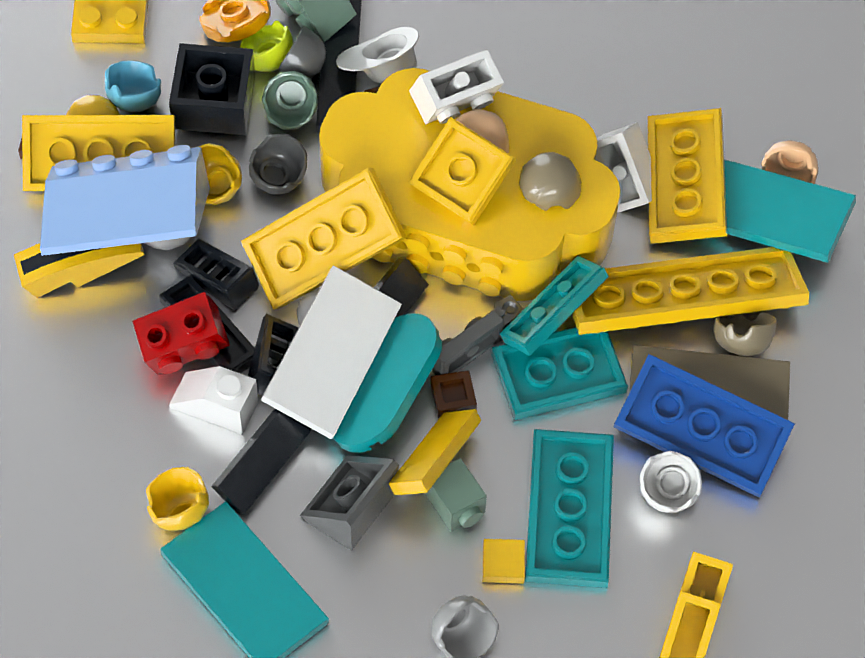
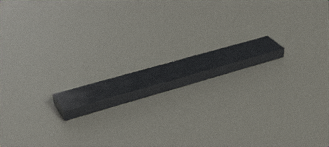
M402 257L395 261L374 289L402 304L395 316L396 318L407 313L429 284L406 257ZM274 409L211 487L237 514H245L312 429L283 412Z

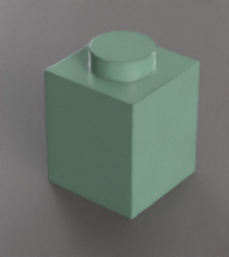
M461 458L451 462L430 490L425 493L450 532L461 526L463 528L473 526L481 520L485 513L487 495Z

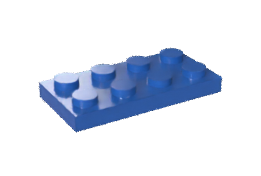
M648 354L613 427L663 452L674 451L688 456L699 469L760 498L795 423Z

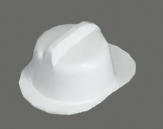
M400 27L390 30L375 39L355 45L338 56L336 59L337 66L347 71L363 70L371 80L382 83L388 76L397 71L417 67L414 46L419 39L418 31L412 27Z

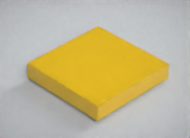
M450 117L408 183L472 225H475L517 159Z

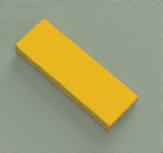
M476 409L445 412L441 415L388 483L394 495L427 493L480 424L481 418Z

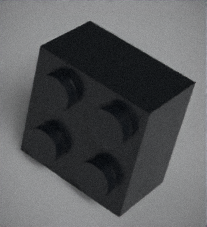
M179 43L169 99L170 115H175V130L246 135L255 81L253 49Z

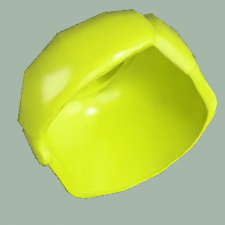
M276 20L272 25H265L255 34L241 40L240 48L253 49L255 71L270 73L279 69L294 42L289 27H284Z

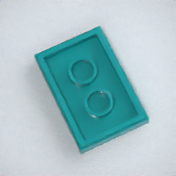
M574 327L553 332L531 356L508 344L492 347L491 355L514 421L624 394L628 390V384L608 331L579 335L577 328Z

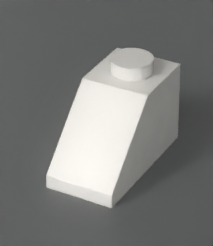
M638 122L612 130L598 137L595 160L607 166L615 174L619 182L620 198L617 213L650 203L652 201L651 156Z
M221 366L189 371L185 373L169 406L176 411L243 435L259 402L256 379Z

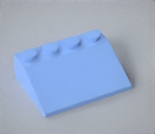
M178 145L171 147L165 152L152 153L150 150H140L126 157L115 158L113 155H102L88 162L77 163L76 160H64L52 166L45 181L40 242L41 255L197 236L210 190L201 147L190 148L188 145Z

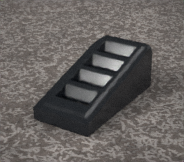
M200 238L173 263L178 271L186 277L191 274L205 291L233 310H237L259 287L253 267ZM204 256L207 257L198 267L194 266ZM217 264V266L209 274H207Z
M267 313L262 319L248 372V377L256 379L257 392L262 396L299 327ZM271 335H275L281 339H284L287 341V343L271 337Z

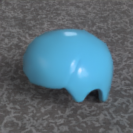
M120 61L111 64L105 71L106 96L121 110L142 112L157 103L161 95V79H156L154 67L150 64L140 61Z

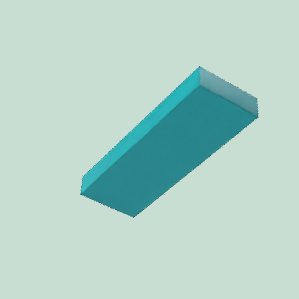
M577 256L500 333L504 343L531 356L609 277L605 268Z

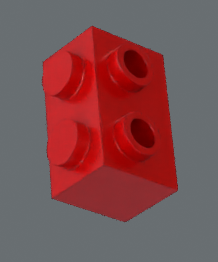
M206 292L132 321L144 362L157 375L177 372L183 367V364L196 359L212 358L219 353V350L230 346L217 304Z

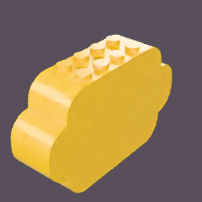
M408 68L397 71L382 82L377 94L371 92L351 93L335 101L329 108L319 132L321 181L325 192L368 167L374 168L407 237L373 256L372 258L375 260L395 263L398 258L406 257L420 274L427 273L443 278L446 282L453 285L462 284L475 288L491 297L500 296L505 298L511 295L516 301L534 300L577 256L601 265L605 260L613 239L620 198V186L615 174L607 166L595 160L597 138L592 127L581 117L497 91L493 96L494 101L481 110L493 112L503 120L509 139L508 154L517 160L475 225H472L408 183L446 124H440L436 120L425 125L409 92L418 77L429 72V70ZM472 107L461 110L460 115L473 110ZM545 152H555L568 157L574 164L581 179V193L570 208L564 209L562 206H552L547 211H544L525 199L519 187L520 173L522 167L536 155Z

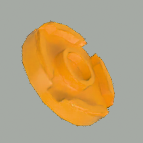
M208 0L202 8L204 13L202 16H199V22L206 36L216 42L243 40L255 34L266 25L271 17V6L268 0Z

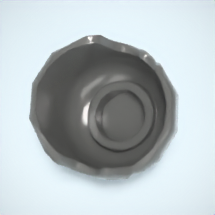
M304 26L282 61L278 73L281 71H298L310 79L315 77L326 60V47L323 40Z
M288 134L268 135L252 151L249 159V176L258 188L272 195L289 193L301 183L305 176L307 152L300 141Z

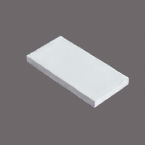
M333 265L261 401L332 439L402 304Z

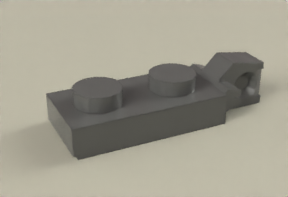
M511 295L495 302L493 311L483 318L478 316L471 320L464 331L455 338H447L442 341V351L432 372L435 375L458 372L500 342L502 340L500 333L524 308Z

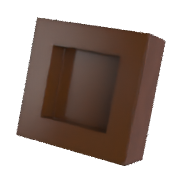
M469 370L430 377V385L438 418L445 412L477 410V402Z

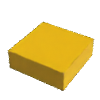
M484 539L482 582L524 584L525 540Z

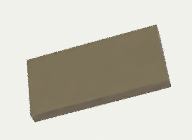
M633 346L629 393L648 354L788 420L790 361Z

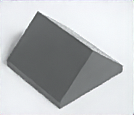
M347 455L300 516L304 521L352 551L393 498L394 493L388 483L399 471V464L394 459Z

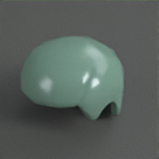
M281 71L269 79L262 95L267 119L283 130L299 129L310 122L318 106V93L312 80L298 71Z

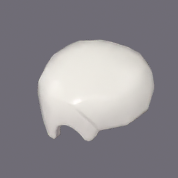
M666 451L650 457L639 476L640 490L650 506L661 512L676 513L689 508L697 501L702 489L699 468L690 457L674 451Z

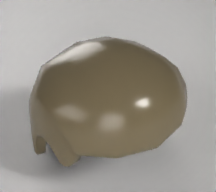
M545 152L536 155L522 167L519 187L527 201L534 203L544 211H547L552 206H562L564 209H568L580 196L581 179L577 169L568 157L555 152Z
M761 312L755 320H748L744 313L735 314L731 318L722 316L715 319L713 330L716 341L728 352L741 356H754L761 354L769 348L775 334L777 320L767 312Z

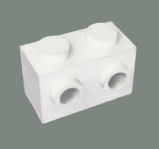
M488 49L421 74L409 92L425 125L436 120L440 124L447 123L450 117L453 119L457 118L463 109L472 107L473 110L482 109L494 101L493 96L504 82Z

